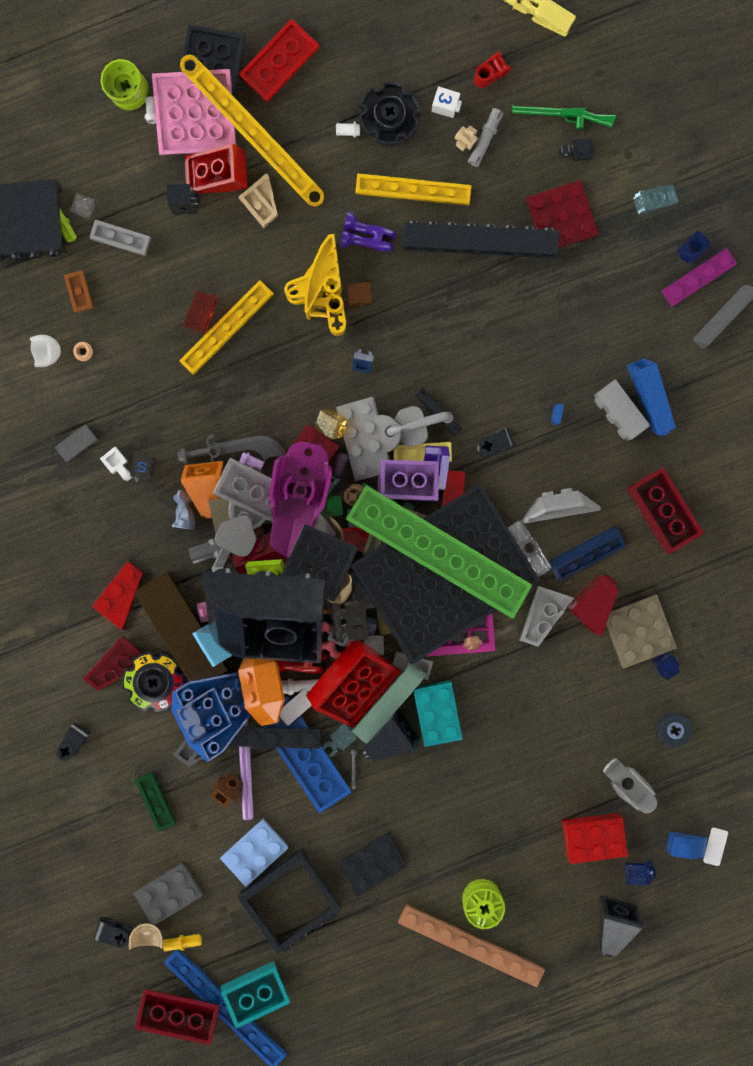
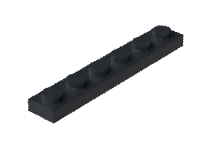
M243 726L228 746L320 749V728Z

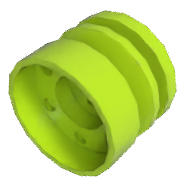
M123 59L111 61L101 73L100 82L102 89L116 106L123 110L131 111L140 108L146 102L145 99L149 95L148 82L138 68L130 61Z
M477 879L470 882L464 889L462 903L468 921L480 929H490L498 925L505 913V903L498 886L492 881ZM487 904V908L484 907L483 909H481V905L485 906Z

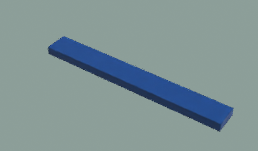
M180 949L175 950L164 961V964L202 1001L219 1004L218 1017L269 1066H277L287 1056V1053L254 1021L236 1029L221 994V989Z

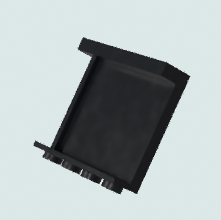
M56 179L0 184V262L7 258H11V260H22L23 257L39 259L42 258V255L59 257L61 254L67 253L62 243L59 193L62 192V187Z

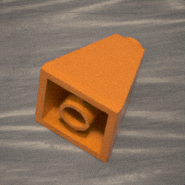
M223 461L184 466L181 483L200 515L205 516V518H212L208 500L219 498V496L213 494V491L222 475Z

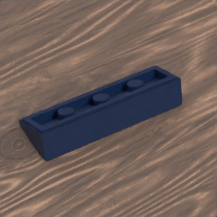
M614 526L551 559L548 563L558 582H561L626 547L621 532Z

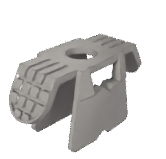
M617 758L611 760L605 766L603 772L612 780L611 785L618 796L638 811L641 810L643 813L654 811L657 806V800L654 797L655 792L635 769L628 766L625 767ZM625 778L633 779L634 785L631 789L623 788L622 781Z

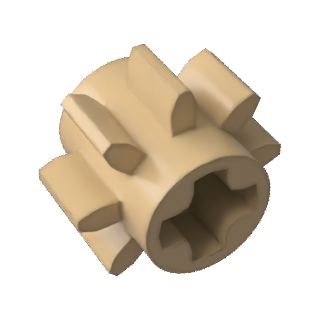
M472 126L468 128L461 127L455 136L457 140L456 146L462 151L465 148L471 150L478 140V137L475 136L477 130Z

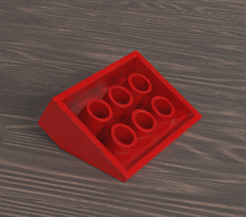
M354 638L306 694V697L314 710L354 728L402 671L370 646Z

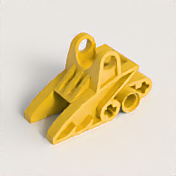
M330 234L320 246L313 264L305 275L289 281L285 285L284 291L291 304H305V313L308 320L311 317L328 318L330 332L335 336H341L346 331V319L343 300L340 297L342 289L334 234ZM292 291H299L296 295L290 294ZM332 305H339L338 309H331ZM316 308L327 310V313L318 312L315 310ZM335 319H339V324L343 325L340 326V330L332 327L335 326Z

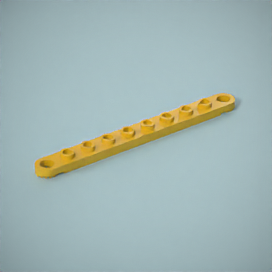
M194 55L184 56L181 59L180 68L191 82L310 206H320L324 201V193ZM188 60H192L196 64V68L193 71L185 69V63ZM317 191L320 194L318 202L310 201L309 194L311 192Z

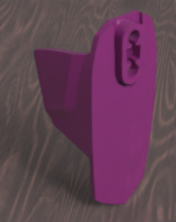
M298 442L290 447L286 456H280L274 462L269 493L273 514L270 545L285 557H289L303 524L314 528L319 514L325 506L332 477V468L328 465L327 452L320 445ZM307 449H311L313 451V454L310 457H307L305 454V451ZM304 467H306L309 471V473L306 476L302 475L301 470Z

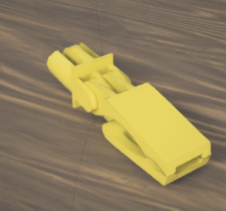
M503 0L513 6L512 10L516 9L524 14H533L532 20L564 37L567 36L569 29L576 19L575 15L552 0Z

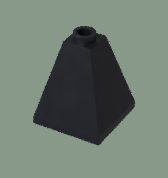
M398 708L373 738L365 744L363 753L367 759L372 761L411 753L415 750L420 738Z
M601 895L599 934L601 953L607 957L617 956L642 930V919L637 905Z

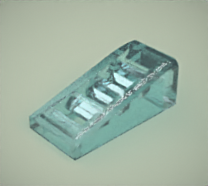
M673 184L639 191L633 197L638 214L678 203ZM665 191L667 192V196H668V199H669V200H666L665 193H664Z

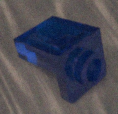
M648 860L646 863H626L624 865L627 884L650 885L656 877V869L652 867L651 860Z

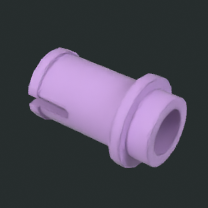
M243 453L239 462L248 467L256 466L258 472H261L265 461L250 456V453Z

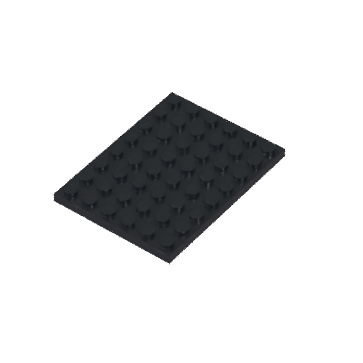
M477 484L423 519L532 584V587L540 582L480 484ZM386 543L350 565V568L411 665L497 610Z

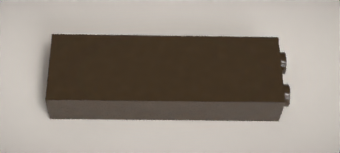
M170 571L134 592L189 682L227 674L226 671L230 668L225 660L213 667L193 636L194 632L204 626Z

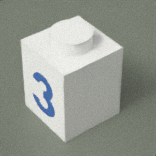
M438 86L432 105V112L454 118L455 112L459 113L462 101L459 100L460 93Z

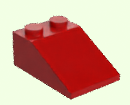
M231 143L185 156L186 184H190L193 190H196V194L232 192L248 188L246 153L241 147Z

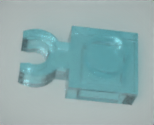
M343 723L330 735L333 741L324 743L322 749L324 750L328 746L332 747L333 751L329 756L333 757L338 747L343 751L357 736Z

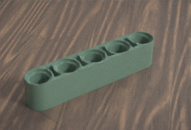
M409 663L351 732L367 744L421 683L426 674L415 664L411 665Z

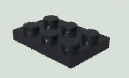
M388 832L338 861L339 866L357 896L407 867Z

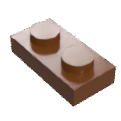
M81 270L64 275L74 313L94 309L84 271Z

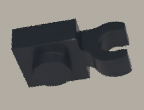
M592 138L572 140L571 145L561 146L559 156H573L574 161L593 159Z

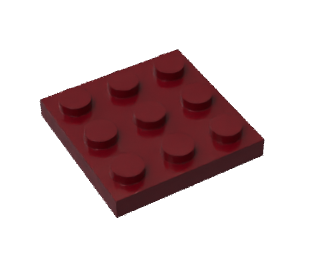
M581 180L526 198L535 229L543 230L545 227H552L559 231L558 249L599 235Z

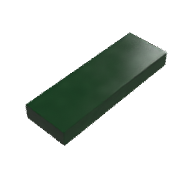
M152 771L136 778V785L157 831L160 832L175 825L177 822L154 772Z

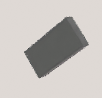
M85 424L55 446L65 462L68 463L98 439Z

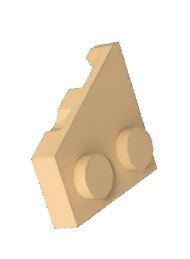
M266 173L239 196L240 201L263 228L278 217L270 179Z

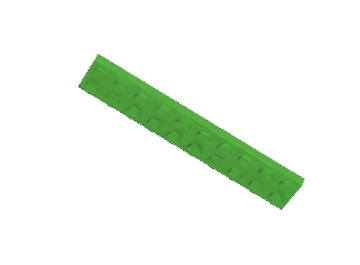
M367 485L363 488L346 517L347 521L514 619L532 587V584Z

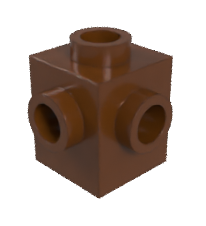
M228 772L224 778L220 776L214 786L217 788L210 797L226 808L232 800L236 801L241 795L242 791H240V788L244 783L237 776Z

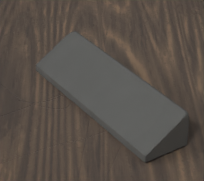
M743 285L693 338V341L702 349L708 347L753 300V286Z

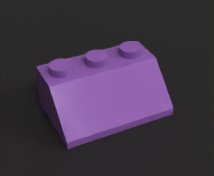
M381 459L378 493L392 501H438V461Z

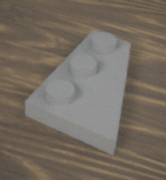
M537 586L519 640L539 647L574 598Z

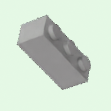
M616 379L594 395L596 398L594 400L600 409L603 408L606 411L607 419L611 424L615 423L618 427L617 432L622 439L632 440L650 426Z

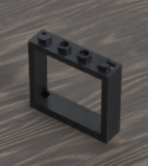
M302 848L240 891L237 897L277 954L290 950L294 942L304 940L309 935L308 932L312 929H319L323 926L326 919L336 917L341 909V902ZM298 863H301L331 906L280 942L252 904L250 898Z

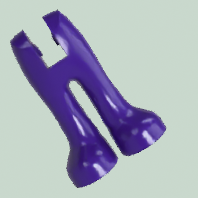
M348 211L340 247L346 248L350 245H358L389 252L393 251L394 245L381 241L382 237L396 239L397 233L385 227L359 222L356 220L355 214ZM349 231L365 233L372 235L373 237H362L357 234H352Z

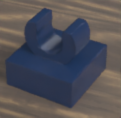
M359 349L354 354L352 370L371 374L374 356H372L371 351L367 355L362 354V350Z

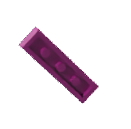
M726 248L661 292L671 307H673L734 267L737 262Z

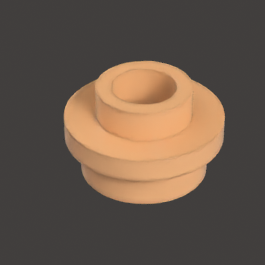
M79 342L74 346L73 354L76 359L87 361L92 357L93 349L90 344ZM82 349H86L85 355H81Z

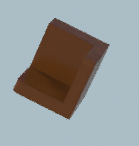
M370 282L347 285L349 307L372 305Z

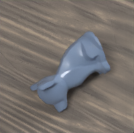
M178 490V493L173 497L178 506L175 511L176 521L172 524V527L195 530V517L189 506L192 500L187 491Z

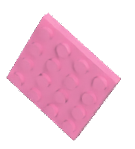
M230 69L209 70L232 95ZM183 72L152 74L159 155L193 154L231 143L236 145L235 127Z

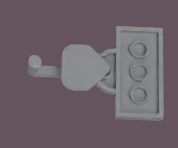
M374 397L336 407L355 481L378 476L381 459L390 460L388 453L395 450L400 442L408 447L423 444L428 438L426 426L443 421L450 423L453 420L451 412H441L424 417L422 410L415 406L401 409L395 419L387 415H378Z
M232 458L229 459L213 491V494L229 501L228 515L230 520L223 522L215 535V542L222 549L212 567V572L224 568L223 566L230 552L238 556L248 555L256 542L253 529L261 526L265 519L273 522L269 498L272 478Z

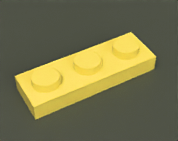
M451 442L425 443L412 447L398 445L394 450V460L423 461L425 446L430 445L449 447V462H452Z

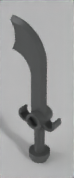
M210 434L207 437L206 444L209 446L207 448L187 452L185 448H182L181 451H177L179 462L184 464L188 463V458L203 455L211 456V462H216L213 458L219 455L243 450L258 452L264 461L270 457H280L286 454L283 447L270 437L254 436L223 443H210L209 439L213 438L214 434Z

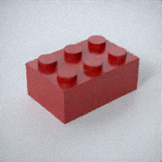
M619 813L562 820L566 857L570 864L628 856L623 818Z

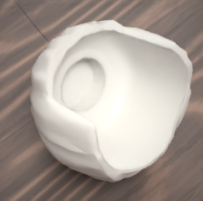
M36 335L30 338L35 367H46L58 360L61 348L54 338L48 335Z

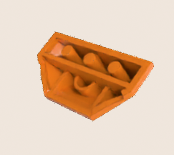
M244 658L238 672L245 709L261 726L278 723L285 698L277 660Z

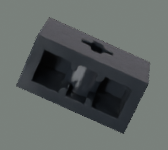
M190 184L166 185L167 205L174 215L197 214L196 207H199V196H196V190H193Z

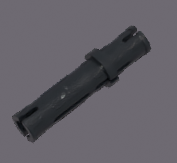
M424 387L414 395L426 407L425 410L427 412L430 411L433 415L446 412L437 403L438 400H434ZM454 420L450 423L440 422L453 437L462 430Z

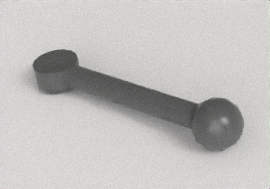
M352 749L350 752L352 755L351 789H355L356 756L358 751Z

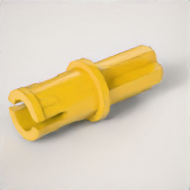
M199 934L163 939L164 952L178 949L184 951L185 948L200 946L202 938Z

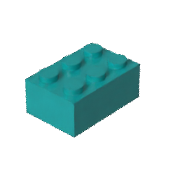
M446 680L417 686L414 689V696L424 747L462 740L451 681Z
M274 961L221 985V994L236 1029L290 1003L289 996Z

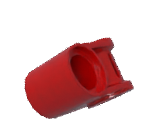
M497 52L477 67L474 76V83L477 87L485 88L510 72L512 68L506 64L501 52ZM484 73L488 78H481L479 74Z

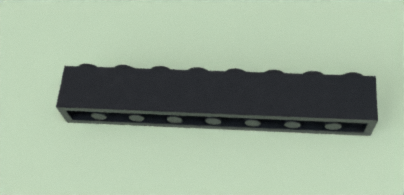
M410 220L403 225L402 248L404 251L556 258L559 231L552 227L538 230L532 226L518 229L513 225L498 228L493 224L479 227L474 223L459 226L458 223L448 222L447 225H439L435 221L420 224L419 221Z

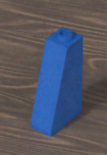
M644 358L628 364V371L651 431L660 436L669 434L670 430L675 429L676 426L657 363Z

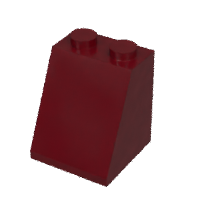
M597 575L567 606L593 634L599 637L604 632L619 591L615 586L617 582L611 576Z

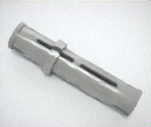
M493 108L486 124H483V131L468 160V163H471L472 166L479 167L493 135L497 132L496 128L503 116V112H500L498 109Z

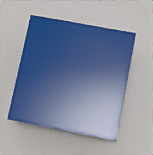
M556 404L553 406L550 422L552 425L558 426L561 423L564 405Z

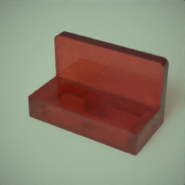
M197 291L185 319L184 327L205 335L219 300L217 296Z

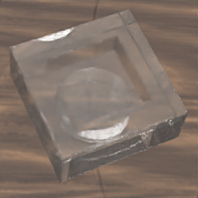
M76 193L70 212L90 220L96 201Z

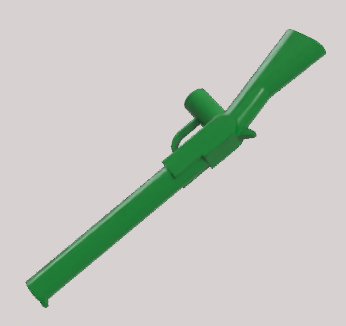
M512 104L511 114L561 116L569 123H576L577 130L583 129L584 119L612 128L616 115L594 114L585 111L586 107L568 109L514 106ZM567 118H576V121H569Z

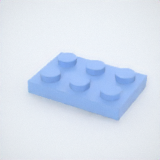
M263 818L226 851L220 859L246 887L283 854L289 846Z

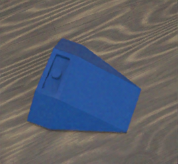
M239 672L190 681L172 691L171 710L188 745L206 762L224 752L251 716L245 709Z

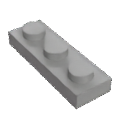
M98 220L94 221L90 234V239L143 256L147 255L151 242L150 236Z

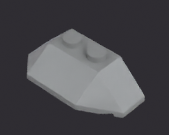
M572 488L563 489L561 494L554 495L553 491L542 493V497L535 500L523 517L522 524L599 511L601 508L579 491H572Z

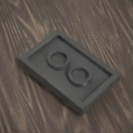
M184 862L133 893L152 925L158 924L203 895Z

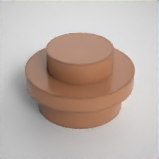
M473 636L464 639L465 644H463V647L468 648V651L479 649V645L483 643L479 636Z

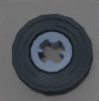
M666 714L658 722V737L669 747H681L688 743L692 736L691 723L682 714ZM672 726L679 728L676 735L670 732V729L673 730Z

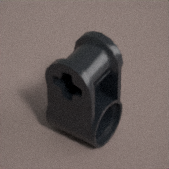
M502 429L483 438L477 445V452L481 456L487 457L514 447L515 443L509 429ZM484 443L491 446L488 451L487 449L483 450Z
M74 722L57 748V757L62 761L70 760L77 754L91 732ZM68 747V748H69V751H68L69 754L66 755V754H65V752H66L65 748Z
M100 917L93 938L96 941L122 948L128 944L133 928L128 924L111 918Z

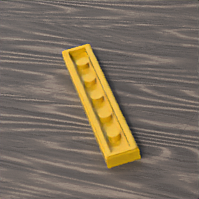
M357 173L356 194L469 206L472 185Z
M259 280L179 361L194 375L274 293Z

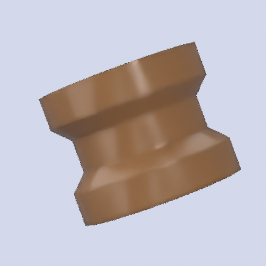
M357 483L350 485L344 492V501L348 505L354 506L364 487Z

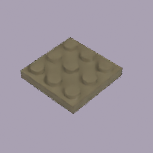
M656 594L611 611L606 627L623 669L677 649Z

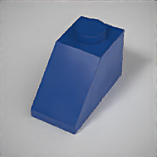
M669 831L666 850L671 856L687 859L705 857L708 838Z

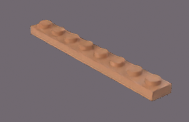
M408 904L405 905L398 920L399 924L532 986L538 987L545 972L544 967Z

